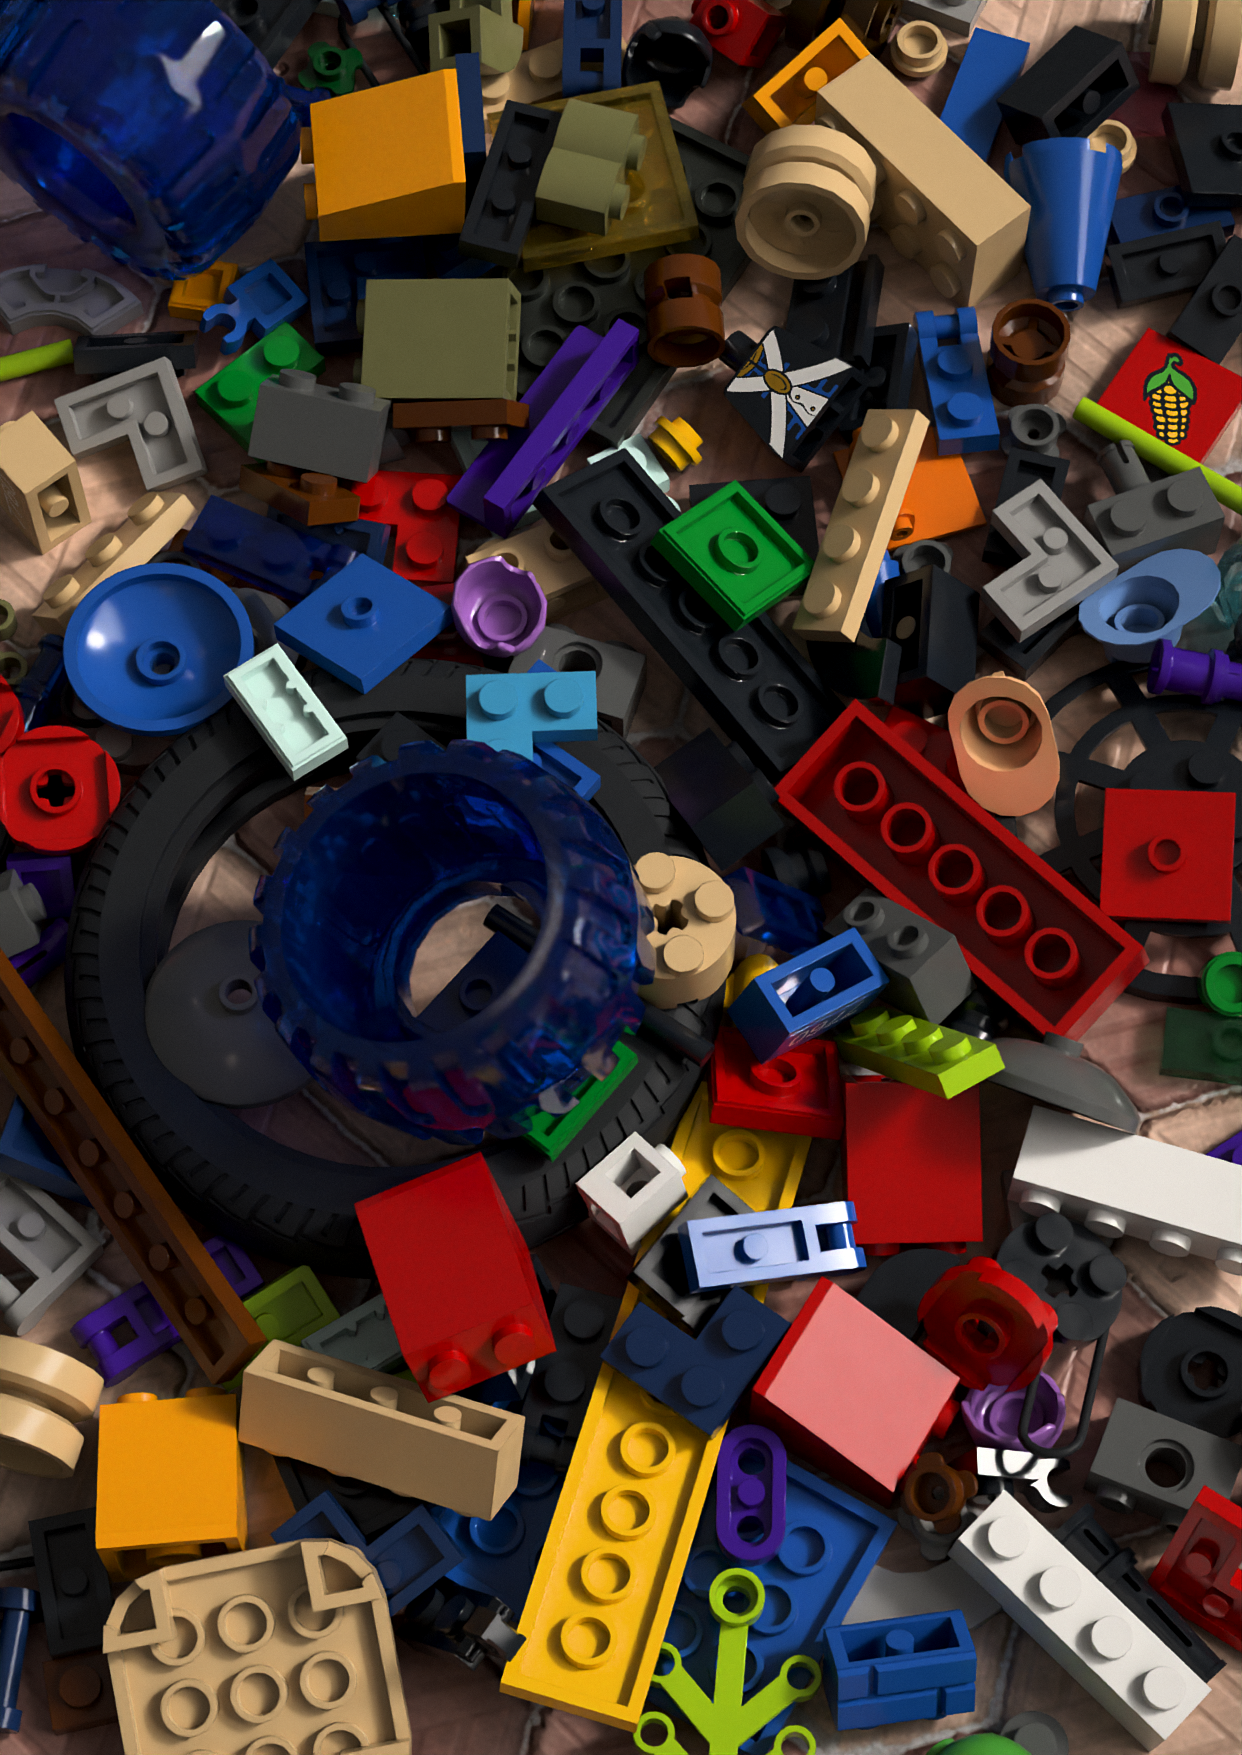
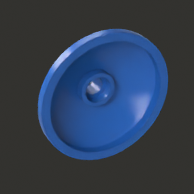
M176 563L143 564L117 572L106 578L81 600L73 612L65 632L63 643L64 665L69 683L78 700L93 716L106 725L139 736L164 737L187 732L204 721H208L211 716L235 700L225 686L223 675L254 657V637L250 619L243 604L228 586L213 575L191 566ZM162 664H169L174 667L167 674L159 675L153 672L156 667Z

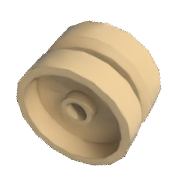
M1153 0L1148 32V44H1151L1148 81L1151 83L1178 85L1186 76L1191 50H1197L1196 79L1200 88L1230 91L1236 74L1242 40V0Z
M798 124L771 131L755 144L747 163L743 181L744 190L739 199L735 217L737 240L747 255L756 263L770 272L791 279L820 280L841 274L858 261L866 245L870 225L869 214L874 204L877 188L876 167L865 148L845 133L821 125Z
M0 1335V1467L42 1478L64 1479L73 1477L84 1445V1437L72 1424L93 1419L103 1389L104 1379L92 1368L63 1353L20 1338Z

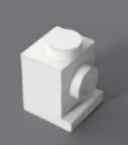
M637 1132L632 1133L575 1183L587 1205L589 1217L631 1256L642 1247L640 1240L688 1198L682 1177L687 1172L678 1157L664 1144L660 1143L653 1148Z

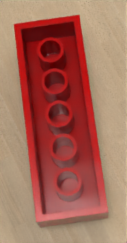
M856 698L774 787L780 797L776 801L779 807L806 832L811 833L823 847L873 891L955 935L973 978L994 997L1007 1004L1012 1013L1042 1039H1044L1045 1033L1048 1031L1078 1042L1150 962L1145 948Z

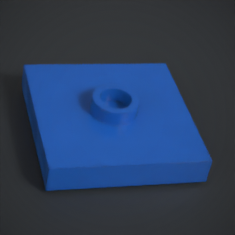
M362 553L276 621L273 626L278 641L365 695L454 621L451 606Z

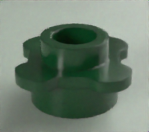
M323 41L313 43L307 50L309 57L308 65L298 76L301 87L307 91H312L316 96L324 100L352 93L355 86V71L363 66L361 52L355 48L341 50L337 47H331ZM330 67L336 68L334 70H326V68Z

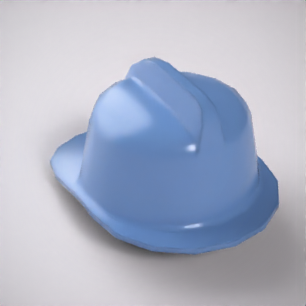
M1182 548L1161 551L1140 561L1085 598L1079 605V622L1085 633L1102 643L1106 658L1111 663L1120 661L1131 664L1150 663L1153 649L1159 638L1171 640L1173 647H1175L1180 639L1183 625L1199 616L1214 602L1221 586V573L1213 559L1200 551Z

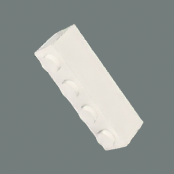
M1036 1105L1033 1106L1009 1189L1008 1200L1018 1202L1019 1207L1023 1211L1036 1217H1041L1043 1214L1050 1212L1059 1213L1065 1217L1084 1222V1226L1095 1234L1110 1238H1119L1123 1234L1150 1241V1247L1162 1254L1173 1257H1186L1191 1253L1214 1260L1215 1265L1224 1272L1242 1276V1165Z
M1006 1490L968 1527L947 1553L950 1558L1002 1605V1609L1149 1752L1164 1742L1212 1690Z

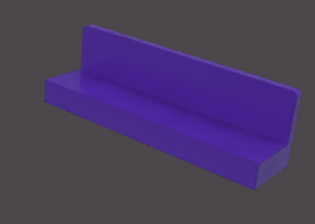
M619 318L605 337L582 325L577 326L519 401L529 404V429L508 430V440L489 441L447 496V505L502 538L507 539L531 507L541 489L546 487L639 363V329Z

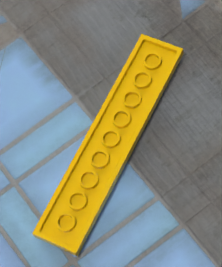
M701 1081L690 1106L679 1122L671 1151L678 1157L686 1169L687 1173L682 1177L688 1198L700 1183L712 1174L755 1212L793 1208L814 1137L709 1123L707 1082ZM688 1198L642 1238V1247L638 1250L634 1266ZM628 1281L610 1341L640 1301L692 1337L693 1331L680 1320L675 1322ZM770 1283L747 1286L744 1291L764 1304ZM604 1362L602 1363L517 1628V1632L523 1634L527 1639L511 1662L507 1661L500 1681L499 1692L636 1733L729 1419L712 1440Z

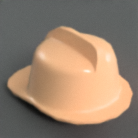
M1003 671L994 672L991 676H985L968 682L954 695L948 709L949 731L960 777L968 794L982 808L1000 816L1020 817L1039 810L1052 798L1060 779L1059 755L1048 710L1040 694L1027 682L1014 677H1007Z

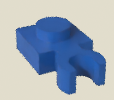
M270 258L226 288L223 299L225 303L215 304L206 309L203 313L199 329L206 333L214 326L228 328L231 333L223 337L219 351L223 355H229L236 352L242 346L245 333L252 330L261 340L286 321L290 324L307 312L310 299Z

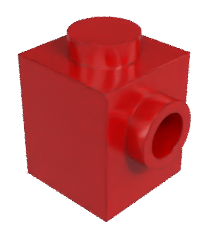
M694 0L691 7L693 16L689 22L703 32L713 48L738 65L762 68L785 28L788 16L764 0Z

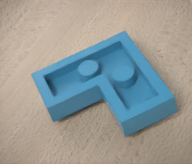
M596 671L466 675L469 804L534 802L533 743L598 741Z

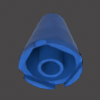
M1057 137L1032 141L1022 145V156L1015 160L1011 152L1005 156L1004 177L1006 183L1031 206L1024 253L1036 298L1052 303L1062 312H1071L1083 308L1084 302L1092 299L1096 294L1123 169L1122 154L1115 146L1106 143V153L1090 150V139Z

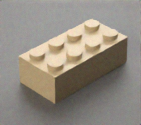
M871 53L817 91L815 125H821L845 133L865 148L876 167L877 188L874 204L869 214L870 221L874 220L890 236L894 247L906 259L913 258L930 275L933 285L943 296L947 298L953 297L962 307H975L1020 273L1031 206Z

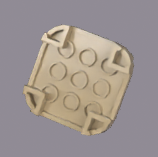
M304 1538L167 1565L135 1579L116 1599L109 1618L103 1626V1654L107 1653L125 1755H412V1732L386 1593L376 1568L356 1546L344 1544L332 1538Z

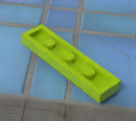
M884 1006L874 1007L856 1015L850 1021L852 1028L833 1037L834 1041L837 1042V1048L844 1061L945 1099L952 1098L1005 1068L995 1043L889 1008L886 1009Z

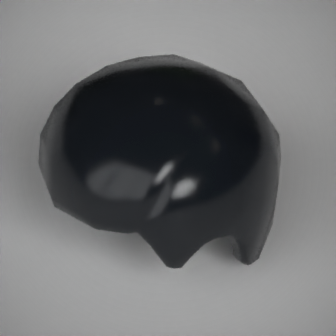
M678 16L649 20L632 34L627 43L623 60L622 82L632 98L651 108L671 110L682 108L689 95L698 87L703 89L708 82L713 63L712 45L697 26Z

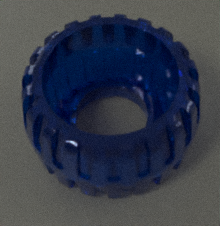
M0 0V170L14 184H20L34 198L33 202L46 214L50 215L52 213L68 226L67 230L85 243L92 242L97 245L102 254L120 264H129L133 270L143 275L160 277L168 281H184L206 272L258 222L296 164L301 151L300 136L302 132L297 111L291 104L290 95L286 87L272 70L264 55L239 27L210 0Z
M452 739L446 751L431 740L400 745L398 750L399 759L387 763L378 755H372L349 767L353 778L337 790L325 784L306 802L313 811L296 832L286 826L273 847V852L280 860L272 876L260 875L253 898V904L263 915L262 924L253 925L249 928L248 945L250 960L261 972L254 979L257 998L262 1010L275 1024V1033L284 1046L330 1096L350 1110L409 1137L420 1140H428L434 1137L449 1145L466 1146L480 1144L484 1137V1130L502 1140L518 1137L533 1131L531 1118L545 1111L551 1116L559 1118L580 1104L581 1101L574 1092L592 1075L603 1082L620 1062V1058L612 1050L622 1033L626 1032L634 1036L636 1035L646 1012V1006L637 995L639 985L653 984L656 969V951L646 937L655 928L652 907L639 884V875L615 832L599 811L576 790L548 773L530 759L508 749H502L497 752L486 743L475 740ZM487 896L518 898L529 904L541 920V929L526 963L506 990L475 1017L453 1029L437 1031L425 1024L414 1008L410 979L417 950L435 923L460 904Z

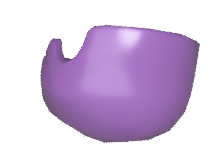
M491 556L470 563L454 582L451 611L455 629L467 645L475 651L488 656L508 658L509 656H518L531 649L543 633L548 602L531 571H524L508 564L501 556Z
M1041 1371L1029 1421L1028 1436L1038 1446L1052 1448L1060 1437L1065 1422L1066 1404L1064 1395L1060 1393V1389L1054 1380ZM988 1384L984 1391L969 1388L964 1401H961V1410L964 1425L976 1447L1029 1452L1023 1448L1018 1440L1017 1431L1027 1386L1018 1391L1006 1393L1004 1392L1009 1385L996 1386Z

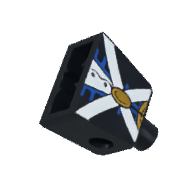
M778 326L770 328L759 343L755 342L740 330L735 331L725 340V350L719 356L720 361L736 372L726 385L723 395L770 449L801 473L872 382L846 360Z

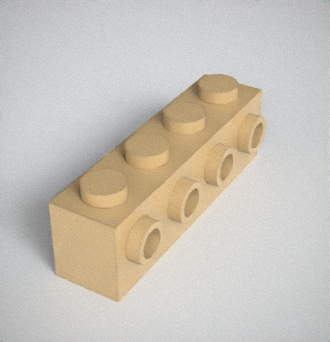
M273 1339L243 1371L238 1441L262 1448L274 1456L290 1457L325 1468L337 1476L353 1477L387 1488L399 1496L415 1497L450 1508L462 1516L478 1517L491 1521L518 1485L525 1416L454 1394L428 1403L418 1383Z

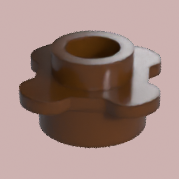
M925 1453L918 1458L916 1463L917 1469L911 1473L906 1481L905 1489L900 1496L901 1507L909 1516H916L921 1520L933 1522L935 1530L940 1534L954 1533L962 1524L960 1513L967 1499L974 1497L977 1493V1479L968 1470L958 1472L946 1465L942 1455L939 1453ZM938 1486L944 1490V1496L940 1500L934 1496V1490Z

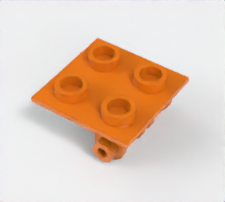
M862 426L853 431V441L849 448L833 452L842 481L844 480ZM932 426L927 428L887 546L888 552L894 551L903 545H911L919 540H935L987 526V521L961 454L938 456Z

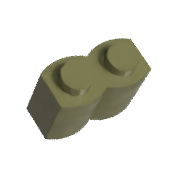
M572 98L569 99L559 122L553 147L546 159L535 195L537 220L602 236L607 235L613 219L623 220L630 197V185H626L625 182L630 170H640L647 147V136L639 134L638 114Z

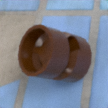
M691 253L661 257L649 264L644 271L645 309L648 312L646 315L648 354L654 361L676 368L697 367L719 358L725 350L723 312L720 309L722 306L721 272L715 261L705 256Z
M1020 299L1008 303L997 313L992 324L986 372L991 394L1004 405L1012 408L1027 404L1046 405L1057 395L1060 389L1071 339L1070 324L1064 313L1052 303L1040 299Z

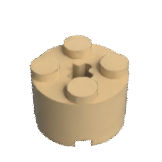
M653 852L642 856L635 865L625 870L614 881L606 895L602 910L603 954L608 969L611 972V977L655 1007L670 1009L677 1008V1004L689 1002L697 998L699 1002L711 996L727 978L734 958L736 909L732 890L714 871L692 859Z

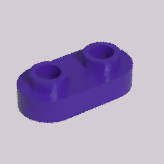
M748 1424L730 1431L722 1440L717 1457L716 1540L720 1550L729 1560L748 1567L763 1565L772 1560L783 1545L786 1529V1450L777 1434L761 1425ZM746 1456H756L762 1460L764 1469L758 1474L748 1475L739 1468V1461ZM744 1523H755L762 1529L763 1536L756 1542L748 1543L738 1536L737 1530Z

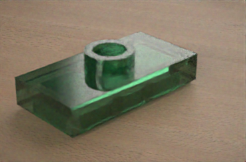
M1167 1007L1164 1015L1159 1075L1242 1086V1016L1229 1017L1218 1013Z

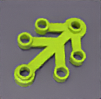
M731 1568L721 1572L713 1580L709 1590V1609L714 1619L720 1623L714 1703L711 1702L682 1667L679 1651L668 1642L663 1641L659 1654L668 1655L674 1662V1668L665 1676L653 1674L650 1686L655 1688H663L710 1745L709 1755H737L738 1748L794 1701L804 1702L812 1699L818 1693L822 1680L820 1666L813 1658L806 1655H794L783 1663L780 1675L742 1706L748 1627L760 1618L765 1602V1590L762 1582L754 1573L743 1568ZM735 1591L745 1594L750 1602L749 1607L742 1613L728 1611L723 1604V1599L727 1594ZM803 1667L812 1673L814 1682L806 1689H795L789 1684L787 1674L793 1668ZM650 1711L641 1715L637 1731L633 1733V1742L640 1754L689 1755L675 1740V1727L667 1715L658 1711ZM651 1723L662 1725L668 1734L666 1741L655 1747L644 1743L640 1733L646 1725ZM789 1725L779 1731L775 1738L773 1749L766 1754L784 1755L781 1750L782 1743L787 1738L798 1737L807 1744L808 1753L806 1755H815L816 1740L807 1728L800 1725Z

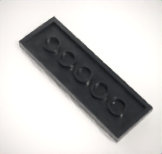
M626 448L541 489L532 503L726 735L732 741L736 740L755 768L758 767L771 785L781 780L847 707L829 686L825 684L818 673L766 612L735 632L650 544L659 529L682 514Z

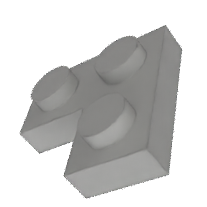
M165 356L54 399L72 456L79 460L130 440L146 490L149 492H161L209 473L172 362Z
M1041 478L992 510L990 523L1023 560L983 586L980 599L1019 643L1116 578L1119 565Z

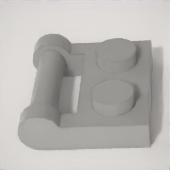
M0 1171V1247L36 1279L22 1294L0 1273V1310L5 1314L3 1322L18 1336H22L37 1325L44 1316L46 1309L105 1252L101 1243L40 1187Z

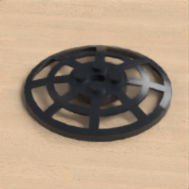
M1124 661L1115 662L1077 678L1050 697L1045 703L1050 720L1064 706L1078 696L1104 683L1108 685L1122 708L1111 712L1094 724L1075 744L1070 754L1058 751L1060 779L1056 787L1054 819L1056 836L1060 846L1039 855V857L1059 874L1071 869L1077 881L1100 904L1101 874L1090 860L1102 856L1104 827L1079 837L1074 813L1075 791L1078 782L1104 791L1105 788L1236 793L1231 924L1124 920L1126 924L1123 929L1143 947L1150 932L1188 939L1212 938L1230 934L1235 951L1242 953V892L1235 878V875L1242 870V761L1229 753L1237 732L1242 727V702L1224 699V701L1207 705L1200 703L1198 696L1187 694L1163 695L1147 699L1132 675L1148 672L1149 663L1131 664ZM1191 712L1208 714L1216 717L1205 742L1192 740L1170 741L1157 714ZM1130 723L1146 750L1135 757L1124 770L1089 759L1091 754L1106 738ZM995 813L994 818L1018 838L1015 816H1000ZM1143 969L1123 991L1124 993L1150 1001L1182 1005L1203 1004L1197 991L1198 976L1187 977L1163 974Z

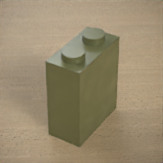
M509 278L366 279L365 299L358 300L356 308L358 333L364 335L362 358L355 359L353 383L372 387L376 390V398L391 401L389 413L393 411L394 403L493 399L516 401L521 293Z

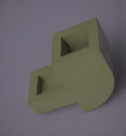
M450 0L449 11L428 14L430 72L456 68L455 54L479 52L481 77L510 72L517 65L523 47L524 28L513 22L512 0Z

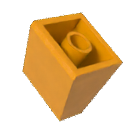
M456 68L442 69L310 104L311 127H299L301 162L302 164H314L315 183H303L306 220H318L320 242L461 233L465 222L466 176Z
M199 1387L186 1391L185 1398L158 1400V1396L155 1394L137 1392L119 1396L115 1404L100 1405L95 1541L96 1550L113 1583L135 1581L140 1576L167 1565L249 1549L244 1443L238 1441L241 1406L237 1394H226L224 1389L218 1387Z

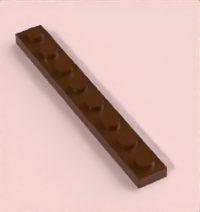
M0 947L1 1070L213 1386L232 1381L267 1341V1338Z

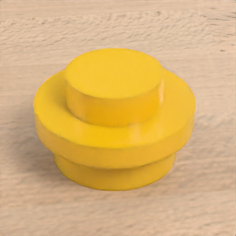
M661 415L654 422L657 428L648 436V439L663 458L677 471H683L690 463L697 466L703 460L697 451V448L703 441L685 420L678 416L670 422Z

